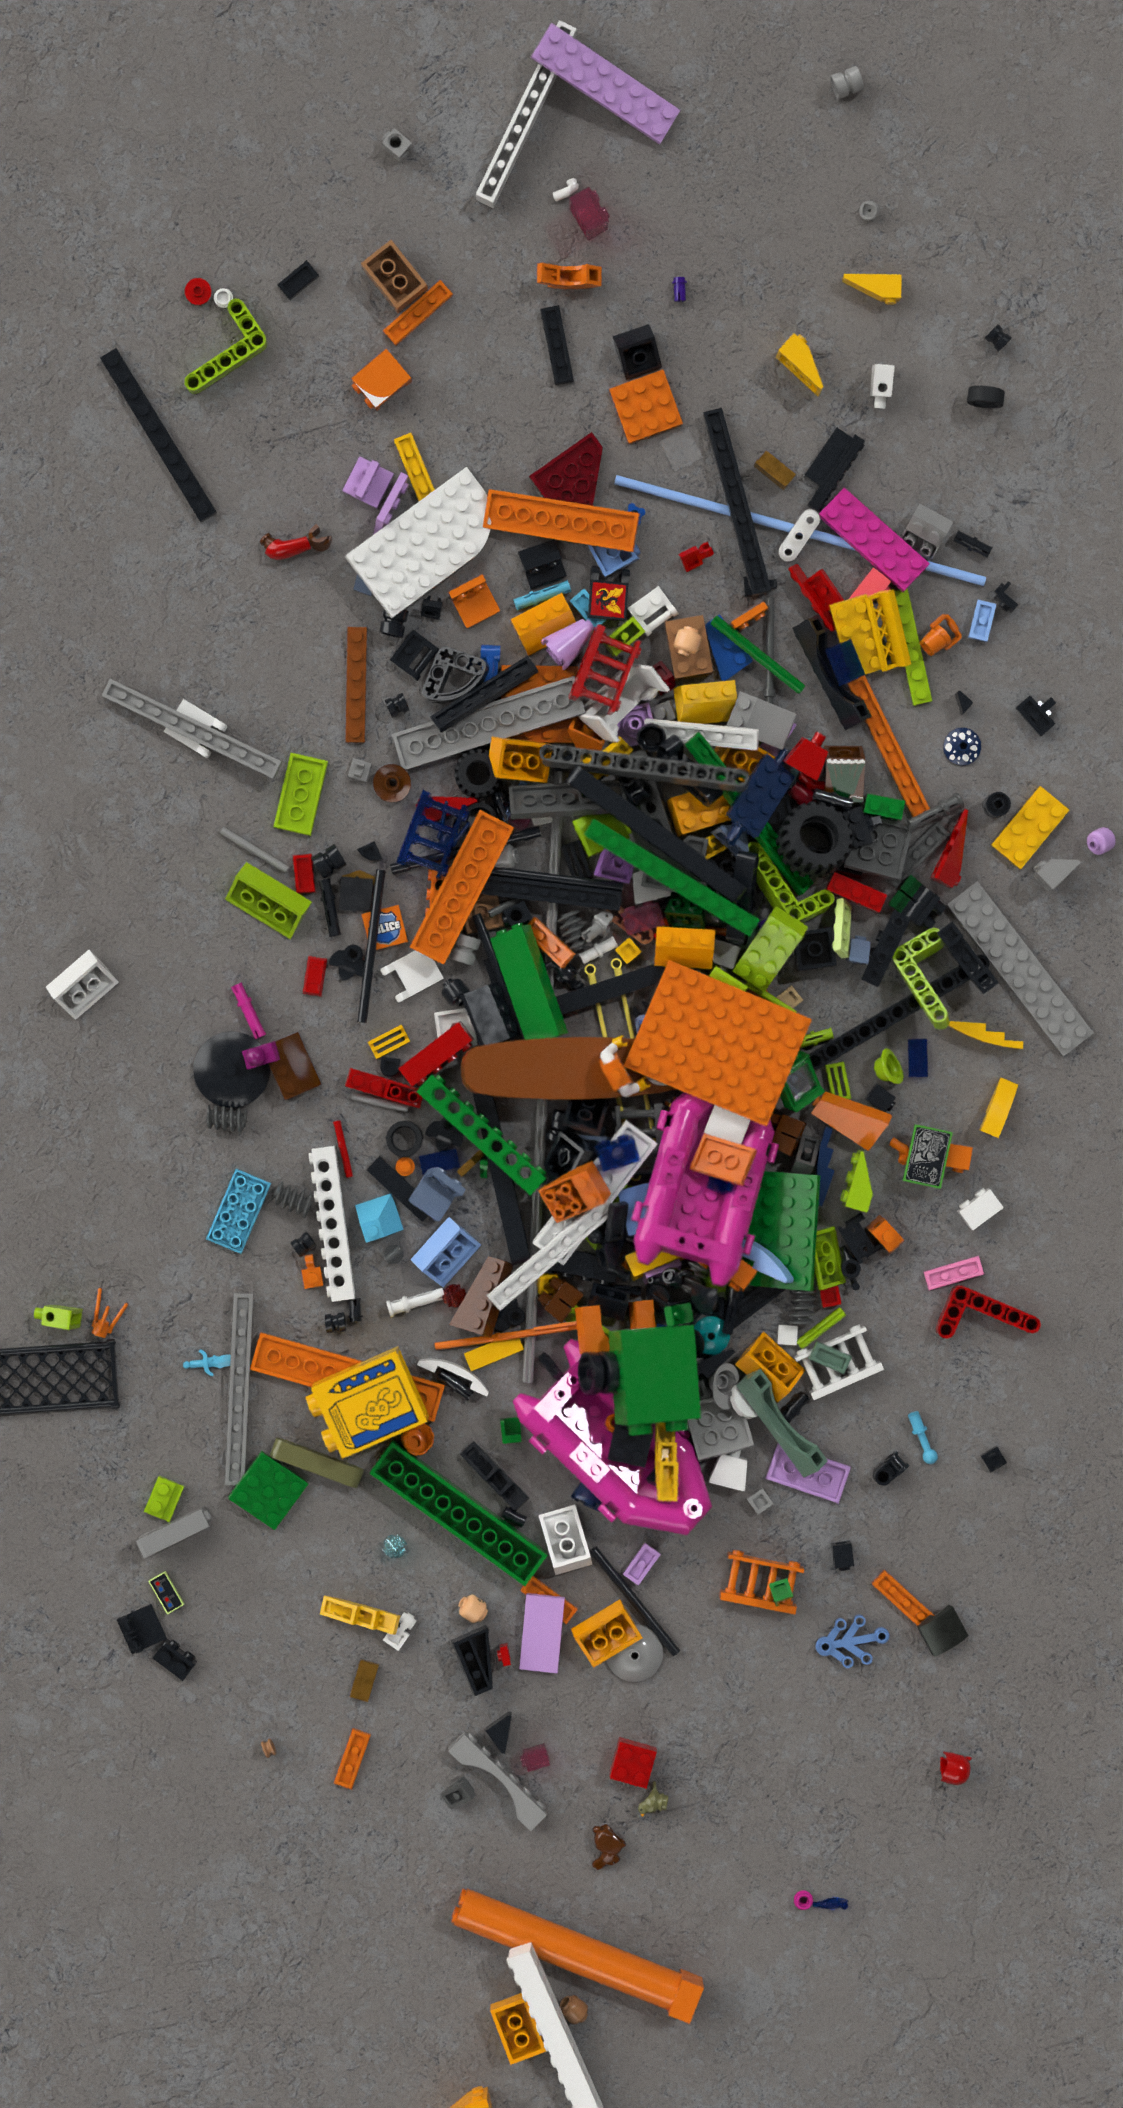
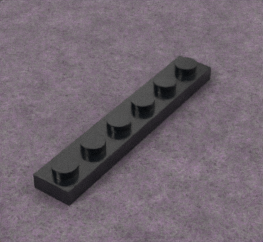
M527 655L430 716L431 720L442 733L538 673V669Z

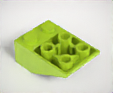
M857 1149V1152H853L850 1164H853L851 1171L847 1172L845 1182L848 1184L846 1190H842L840 1201H842V1205L868 1213L873 1193L864 1151Z

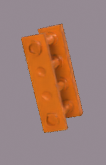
M739 1550L728 1552L727 1556L729 1559H733L728 1587L725 1590L720 1589V1600L796 1614L797 1606L793 1603L792 1598L779 1602L780 1606L776 1607L769 1584L776 1582L778 1568L789 1570L788 1582L793 1594L797 1572L804 1573L803 1566H800L801 1563L789 1561L788 1564L748 1556ZM740 1561L752 1563L747 1590L744 1591V1594L736 1592L737 1590L735 1589ZM759 1564L771 1567L766 1593L763 1597L755 1596L756 1593H754Z

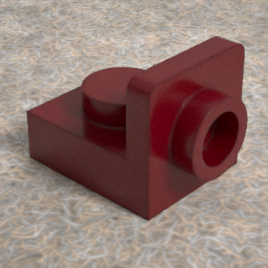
M659 661L651 667L670 689L668 692H670L676 686L674 675L662 661ZM658 691L660 695L667 693L664 691Z

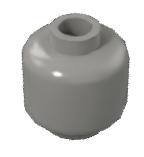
M506 844L495 867L513 869L516 863L519 862L517 849L513 848L510 844Z

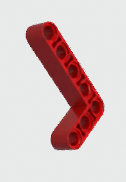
M956 1285L952 1288L937 1322L936 1332L942 1338H951L957 1329L966 1306L1028 1333L1038 1332L1041 1323L1037 1317L963 1285ZM959 1289H964L965 1296L962 1299L956 1298V1292ZM980 1296L983 1302L980 1306L976 1307L973 1301L976 1297ZM994 1304H999L1000 1311L997 1314H992L991 1307ZM951 1307H956L958 1310L957 1314L953 1317L949 1316L948 1310ZM1015 1311L1018 1314V1318L1012 1322L1009 1320V1314ZM1030 1319H1034L1036 1323L1032 1329H1028L1026 1326L1027 1321ZM948 1324L950 1326L949 1333L942 1334L941 1327Z

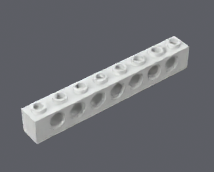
M336 1145L311 1149L312 1153H309L310 1165H314V1172H311L312 1183H316L317 1191H314L315 1203L319 1202V1210H316L317 1221H321L322 1229H319L320 1241L324 1240L325 1247L321 1248L323 1260L326 1259L327 1267H324L325 1279L329 1278L330 1285L326 1286L328 1298L331 1297L332 1302L355 1299ZM321 1161H326L329 1164L327 1172H322L319 1169ZM324 1180L331 1182V1190L325 1191L322 1189L321 1184ZM330 1199L334 1202L332 1210H327L324 1207L325 1200ZM330 1218L335 1219L337 1222V1226L334 1229H330L327 1226V1220ZM335 1237L339 1240L340 1244L337 1248L330 1246V1238ZM335 1256L340 1257L342 1260V1265L339 1267H335L332 1264V1258ZM338 1275L342 1276L345 1280L342 1286H338L334 1282V1278Z

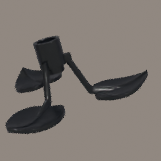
M648 1283L645 1287L647 1299L653 1300L654 1310L658 1312H665L664 1307L691 1302L692 1310L698 1312V1314L689 1325H693L702 1314L706 1316L712 1314L717 1302L718 1289L704 1285L693 1286L690 1293L691 1298L675 1302L669 1301L670 1294L663 1286ZM694 1329L696 1358H701L705 1343L700 1332Z

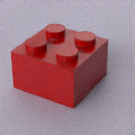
M619 1737L609 1778L647 1789L657 1754L656 1747Z

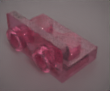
M651 900L642 903L643 907L636 909L635 906L624 908V913L620 914L628 936L665 925L659 903H654Z

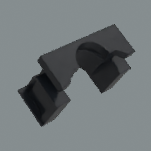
M862 1212L844 1221L846 1224L845 1228L842 1229L841 1226L836 1227L859 1264L863 1263L861 1259L864 1256L868 1259L869 1256L877 1251L885 1250L881 1243L873 1246L859 1222L865 1219Z

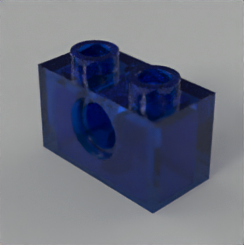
M624 1134L618 1136L617 1140H604L595 1146L603 1172L640 1161L635 1139L632 1135ZM615 1148L622 1149L618 1156L612 1155Z

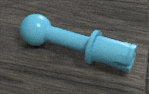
M914 1411L908 1415L913 1428L912 1433L918 1435L924 1450V1462L934 1464L938 1459V1454L929 1445L925 1434L927 1427L924 1426L919 1412Z

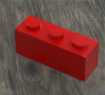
M836 872L831 875L825 889L831 891L834 895L875 913H880L887 894Z

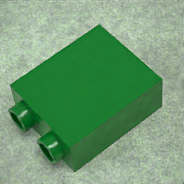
M694 1325L608 1331L610 1351L616 1355L620 1369L618 1389L613 1393L615 1424L627 1425L629 1435L652 1433L651 1423L665 1422L666 1431L689 1430L688 1420L701 1419Z

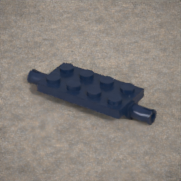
M780 749L775 759L769 754L762 756L749 777L748 789L738 794L726 813L732 820V828L724 838L725 842L730 840L728 842L729 845L735 846L740 835L744 832L750 834L753 838H757L793 782L795 776L784 768L785 763L783 760L789 754L787 749Z

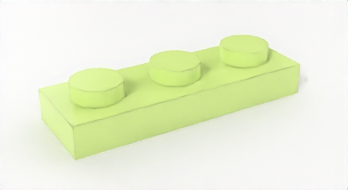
M844 898L837 899L836 907L834 908L836 919L833 925L835 936L832 947L834 952L841 958H848L852 906Z

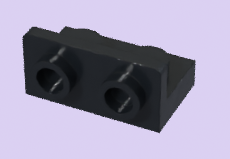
M166 1639L152 1659L183 1681L196 1665V1657L191 1652H184L180 1649V1645L176 1641Z

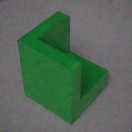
M518 1417L500 1419L502 1443L522 1442L521 1426Z
M787 1578L769 1584L776 1607L780 1606L779 1602L794 1598Z

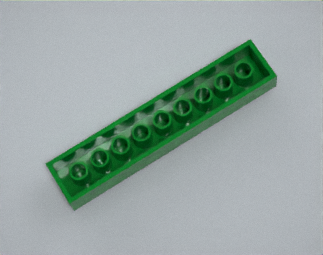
M395 1440L391 1441L369 1472L523 1586L527 1585L548 1556L546 1550L417 1456L411 1455Z

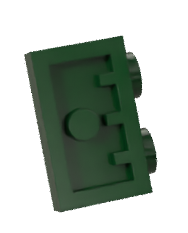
M671 892L665 910L669 927L706 929L707 927L704 908L677 892Z

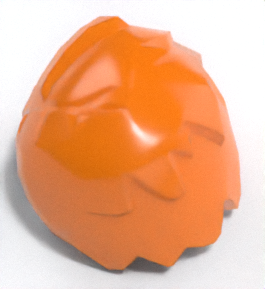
M423 1423L403 1432L401 1436L403 1447L411 1455L420 1456L426 1454L434 1443V1433L431 1427Z

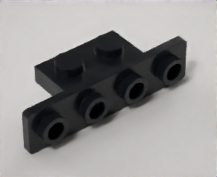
M896 910L892 912L884 931L880 930L875 939L878 941L876 948L872 947L870 950V961L861 978L863 981L879 987L911 920L910 917Z

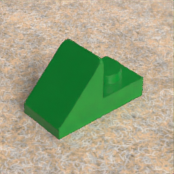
M691 1303L664 1307L667 1327L694 1321Z

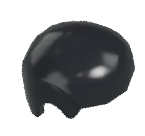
M655 723L644 724L637 733L638 744L643 750L648 752L658 751V746L666 740L664 729Z

